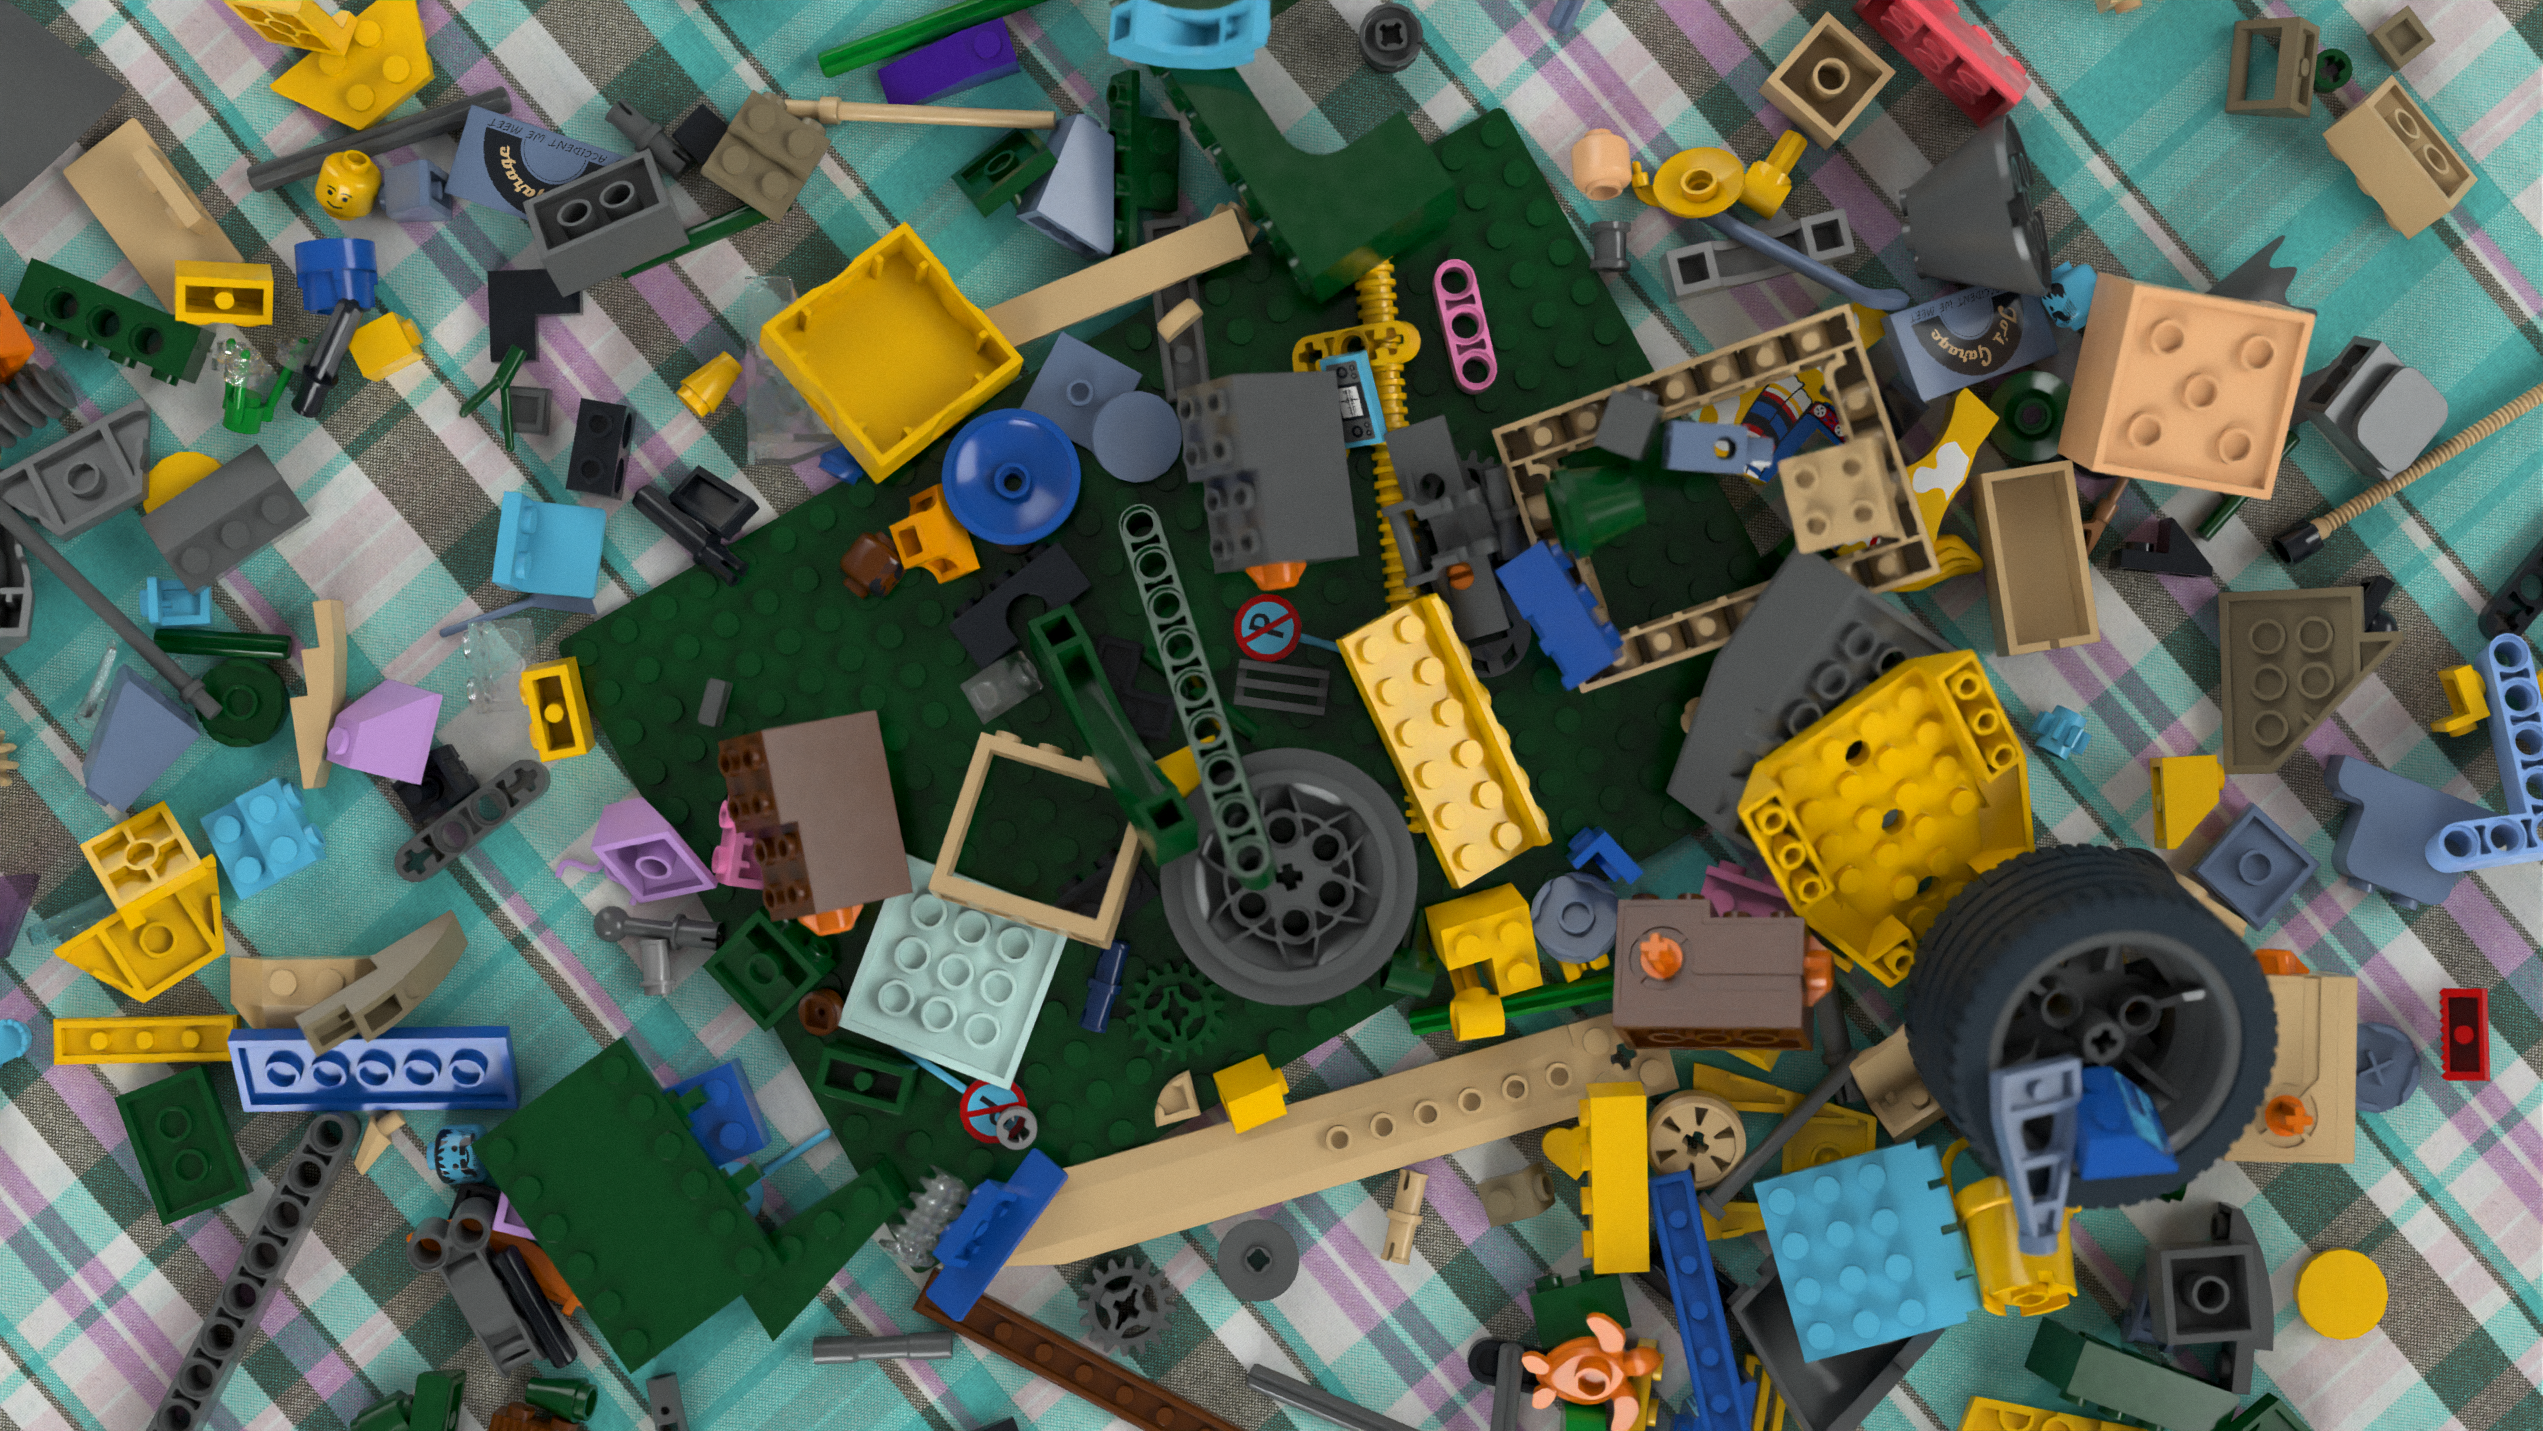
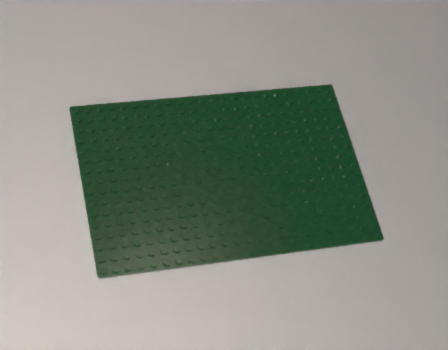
M1495 108L1428 146L1455 184L1458 213L1393 255V258L1389 259V264L1394 265V272L1390 273V277L1395 279L1396 285L1392 287V292L1397 294V300L1393 302V307L1398 308V315L1394 316V319L1414 325L1421 338L1417 355L1412 360L1401 363L1404 365V371L1400 373V378L1405 379V386L1401 387V392L1406 393L1407 399L1402 402L1403 407L1408 408V414L1404 415V421H1408L1410 426L1445 415L1455 449L1461 456L1462 461H1466L1470 452L1475 450L1477 451V462L1483 464L1488 457L1492 456L1494 458L1493 465H1500L1503 462L1492 430L1655 371L1598 271L1589 270L1590 257L1508 114L1502 108ZM1266 239L1251 247V254L1243 256L1240 260H1233L1216 267L1197 278L1200 308L1203 311L1202 323L1210 381L1235 374L1294 372L1292 353L1296 343L1301 338L1363 324V319L1358 318V311L1362 310V307L1356 303V297L1360 296V291L1355 290V283L1359 282V279L1319 304L1312 293L1304 296L1290 276L1292 271L1286 262L1288 258L1284 256L1279 260ZM1450 259H1459L1467 262L1475 273L1496 359V377L1490 387L1480 394L1470 395L1464 393L1455 384L1432 292V281L1437 268L1443 262ZM1448 272L1441 277V284L1449 293L1458 294L1466 288L1464 277L1459 273ZM1154 303L1085 342V344L1141 373L1143 377L1135 391L1138 390L1157 395L1167 403ZM1460 316L1452 321V329L1460 338H1471L1477 332L1475 322L1469 317ZM1398 335V336H1401V343H1400V344H1404V337H1403V335ZM1353 337L1349 341L1347 353L1365 350L1364 347H1361L1360 341L1362 339L1360 337ZM1316 350L1314 354L1309 355L1310 363L1316 364L1318 359H1322L1321 350ZM1474 360L1463 365V375L1469 382L1481 383L1486 380L1487 370L1481 362ZM1041 367L1001 390L879 484H876L863 469L862 477L857 479L854 486L841 481L727 546L731 552L749 564V569L744 577L731 566H728V569L741 580L737 585L729 587L725 581L704 564H695L560 642L558 649L562 658L576 656L585 698L641 796L674 828L714 876L716 873L712 871V856L716 846L721 844L723 828L719 825V812L723 801L728 800L726 779L718 765V755L720 752L718 742L762 730L876 710L905 853L936 864L981 732L995 736L997 730L1009 732L1022 738L1021 744L1037 749L1040 743L1050 744L1063 749L1066 752L1065 757L1082 761L1083 756L1092 757L1030 649L1027 622L1053 611L1048 603L1041 597L1031 595L1022 597L1013 604L1009 612V624L1022 643L986 671L979 667L948 627L956 620L952 613L972 597L977 602L984 599L992 592L988 585L1008 569L1013 574H1016L1029 564L1024 557L1038 545L1047 541L1052 546L1058 541L1093 585L1090 591L1070 606L1090 638L1094 650L1099 633L1144 643L1141 657L1151 645L1158 650L1119 531V519L1125 509L1132 505L1145 504L1155 509L1167 533L1221 698L1261 727L1250 742L1232 729L1241 757L1254 752L1278 748L1308 749L1338 757L1354 765L1378 783L1390 796L1408 825L1411 824V818L1406 817L1405 811L1410 810L1409 803L1404 802V796L1408 794L1405 788H1403V783L1342 654L1298 642L1295 650L1285 658L1268 662L1330 671L1324 716L1233 704L1239 659L1257 661L1243 652L1238 646L1234 635L1235 617L1240 607L1249 599L1262 594L1278 595L1288 600L1298 611L1302 623L1301 633L1335 642V640L1390 610V603H1385V597L1389 596V589H1384L1383 584L1388 581L1387 575L1382 574V568L1386 567V561L1381 560V554L1385 553V547L1380 546L1379 542L1384 537L1383 532L1378 531V525L1382 524V518L1377 517V511L1381 510V505L1375 501V497L1380 496L1379 490L1374 489V483L1378 481V475H1373V468L1377 467L1376 461L1371 459V454L1375 453V447L1366 445L1350 448V454L1347 458L1359 555L1306 565L1295 587L1262 591L1246 571L1215 574L1213 558L1210 553L1211 539L1208 515L1204 506V483L1188 482L1187 468L1183 460V436L1178 457L1168 471L1152 481L1137 483L1113 477L1101 467L1091 451L1072 442L1078 455L1081 471V485L1076 504L1067 519L1055 531L1037 540L1033 547L1025 553L1017 555L1008 554L998 548L995 543L983 540L967 530L980 566L975 571L955 580L939 584L937 578L928 569L923 567L909 568L885 598H877L869 593L863 600L845 586L842 582L847 575L840 567V559L859 535L863 532H870L875 535L880 530L894 541L889 526L908 518L910 513L909 498L936 484L942 483L943 461L949 445L958 432L973 419L985 413L1007 408L1020 409L1042 369ZM1178 403L1169 404L1179 419L1177 412ZM1678 416V417H1675V418H1673V419L1667 420V421H1672V420H1675V421H1683L1682 418H1681V416ZM1661 422L1647 461L1636 460L1598 445L1557 459L1559 467L1566 466L1568 470L1628 462L1637 478L1646 509V523L1594 549L1593 555L1590 556L1612 623L1618 632L1769 581L1756 567L1755 562L1761 556L1713 472L1661 469L1664 422ZM1468 470L1471 479L1481 485L1477 472ZM1010 478L1005 482V488L1009 491H1016L1021 487L1022 482L1017 478ZM1443 480L1438 486L1435 499L1442 497L1444 494L1445 483ZM1425 481L1423 483L1424 489H1429L1430 485ZM1512 492L1511 494H1512L1513 503H1516L1514 494H1513V492ZM1414 514V521L1419 522V528L1415 529V535L1420 536V542L1416 543L1418 550H1421L1422 556L1420 558L1424 570L1428 571L1433 568L1431 556L1438 554V547L1433 532H1426L1424 529L1429 523L1428 519L1420 521L1419 517ZM1520 514L1516 515L1517 520L1522 519ZM1143 526L1135 532L1134 537L1139 538L1148 535L1153 527ZM1492 552L1494 558L1493 560H1491L1492 565L1505 562L1503 560L1497 561L1495 559L1496 553ZM1155 566L1148 572L1147 577L1154 578L1162 575L1166 566ZM1430 581L1420 586L1421 592L1426 595L1434 593ZM1498 582L1500 589L1507 591L1503 583ZM1169 606L1165 608L1160 618L1167 619L1175 616L1180 607ZM1531 626V639L1528 650L1523 659L1513 669L1496 677L1477 679L1488 690L1492 701L1490 707L1497 722L1507 731L1511 741L1509 748L1515 761L1524 769L1529 778V791L1536 805L1544 811L1548 818V831L1552 842L1545 846H1533L1460 889H1452L1426 832L1412 833V831H1409L1415 849L1418 872L1417 894L1414 906L1426 908L1512 883L1528 903L1529 911L1531 912L1533 899L1541 887L1553 878L1555 880L1560 876H1565V873L1577 871L1592 874L1604 882L1611 879L1593 860L1599 853L1598 851L1579 869H1576L1565 857L1571 851L1567 846L1568 842L1584 827L1587 826L1593 831L1599 825L1637 864L1707 824L1706 821L1669 795L1666 790L1687 736L1680 722L1681 715L1685 712L1684 707L1691 699L1701 697L1714 660L1723 646L1581 693L1579 686L1567 691L1561 681L1564 674L1552 656H1547L1539 645L1541 639ZM1508 629L1464 641L1463 643L1467 642L1469 648L1506 638V630ZM1185 646L1178 649L1173 659L1181 660L1189 657L1193 647ZM1511 646L1502 655L1504 665L1514 657ZM1140 660L1134 688L1174 697L1169 681ZM1472 660L1471 666L1473 669L1486 671L1483 662ZM1247 669L1246 678L1319 687V679ZM710 678L733 683L722 727L701 724L698 720L707 681ZM1246 687L1244 690L1245 697L1316 706L1317 697ZM1187 696V699H1186V700L1192 701V702L1194 701L1192 698H1190L1189 696ZM1177 707L1168 743L1138 736L1154 761L1189 746ZM1209 729L1201 736V740L1215 734L1217 740L1221 730ZM993 755L954 871L1028 900L1054 907L1053 903L1060 898L1056 892L1057 888L1077 874L1084 881L1097 871L1093 865L1094 861L1114 847L1118 852L1120 851L1129 819L1110 788ZM1287 817L1275 818L1269 825V835L1278 843L1289 842L1296 833L1294 822ZM1322 834L1313 841L1312 852L1320 860H1330L1338 853L1339 843L1332 835ZM1143 847L1139 863L1159 889L1160 894L1118 923L1114 938L1128 942V944H1131V948L1120 980L1123 988L1121 994L1115 997L1106 1033H1098L1078 1026L1089 987L1086 985L1088 975H1093L1101 947L1091 944L1085 947L1083 942L1067 938L1013 1080L1023 1090L1028 1102L1027 1109L1032 1111L1037 1121L1036 1138L1031 1145L1024 1149L1014 1150L1007 1148L1001 1143H985L975 1139L964 1128L960 1118V1102L963 1094L921 1066L918 1069L908 1110L903 1115L814 1093L812 1090L823 1048L830 1042L911 1063L915 1062L894 1049L893 1046L843 1027L825 1036L811 1034L804 1028L799 1018L798 1007L801 999L773 1027L857 1174L886 1156L909 1191L910 1196L885 1223L911 1269L916 1273H923L941 1263L932 1252L940 1243L939 1237L943 1229L952 1221L957 1220L967 1207V1198L974 1188L984 1183L987 1179L1007 1183L1032 1149L1041 1150L1059 1167L1065 1168L1149 1144L1192 1119L1188 1118L1156 1127L1155 1109L1158 1097L1163 1087L1175 1075L1189 1069L1200 1111L1203 1113L1221 1102L1213 1073L1260 1054L1265 1055L1272 1070L1278 1067L1281 1068L1402 999L1407 994L1380 988L1382 966L1355 988L1325 1001L1304 1005H1273L1241 997L1219 985V988L1212 994L1213 999L1225 1001L1224 1007L1215 1010V1015L1222 1017L1225 1021L1223 1026L1212 1025L1211 1030L1218 1037L1215 1043L1206 1039L1201 1042L1204 1054L1198 1055L1193 1048L1188 1049L1187 1059L1184 1062H1181L1178 1052L1172 1051L1167 1062L1162 1061V1049L1158 1047L1150 1054H1147L1145 1049L1149 1041L1145 1037L1136 1041L1132 1038L1136 1030L1139 1029L1138 1024L1126 1023V1017L1136 1013V1008L1126 1004L1128 997H1139L1141 994L1133 986L1134 983L1138 980L1148 984L1150 980L1147 970L1153 968L1158 975L1164 974V964L1169 961L1174 972H1180L1184 962L1189 963V974L1193 976L1200 969L1186 955L1170 927L1161 895V866L1156 868L1147 850ZM1255 855L1247 858L1243 863L1242 870L1248 872L1255 869L1259 863V856ZM1292 863L1281 865L1282 872H1277L1276 882H1284L1286 889L1295 888L1297 886L1295 880H1302V871H1294ZM1327 881L1319 889V899L1326 906H1334L1340 895L1337 906L1345 898V887L1338 881ZM718 882L717 887L714 889L697 892L713 922L724 923L725 931L719 933L725 935V942L764 905L763 890L728 886ZM1256 892L1244 894L1238 903L1241 913L1249 918L1260 916L1266 907L1264 898ZM885 899L863 904V908L851 930L819 936L830 945L832 949L831 958L837 965L809 992L818 988H829L834 990L845 1004ZM1294 909L1288 911L1282 919L1283 929L1291 935L1302 934L1309 925L1308 916L1301 910ZM798 923L810 937L816 935L804 924ZM1429 936L1426 952L1432 954V958L1436 960L1435 979L1449 971L1432 948ZM1205 975L1203 983L1206 986L1211 983H1215L1207 975ZM1179 981L1181 991L1192 999L1203 998L1196 988L1188 983ZM1162 984L1150 993L1146 1000L1145 1008L1157 1005L1164 996ZM1171 991L1172 997L1169 1008L1163 1011L1164 1016H1172L1174 1023L1177 1025V1031L1181 1032L1180 1023L1182 1015L1189 1012L1187 1007L1179 1006L1178 1000H1175L1174 992ZM1207 1015L1193 1019L1187 1028L1189 1039L1201 1030ZM1159 1024L1148 1025L1157 1036L1171 1041L1170 1032ZM932 1062L968 1087L975 1080H978L975 1077ZM1023 1126L1012 1139H1019V1133L1025 1137L1029 1130Z

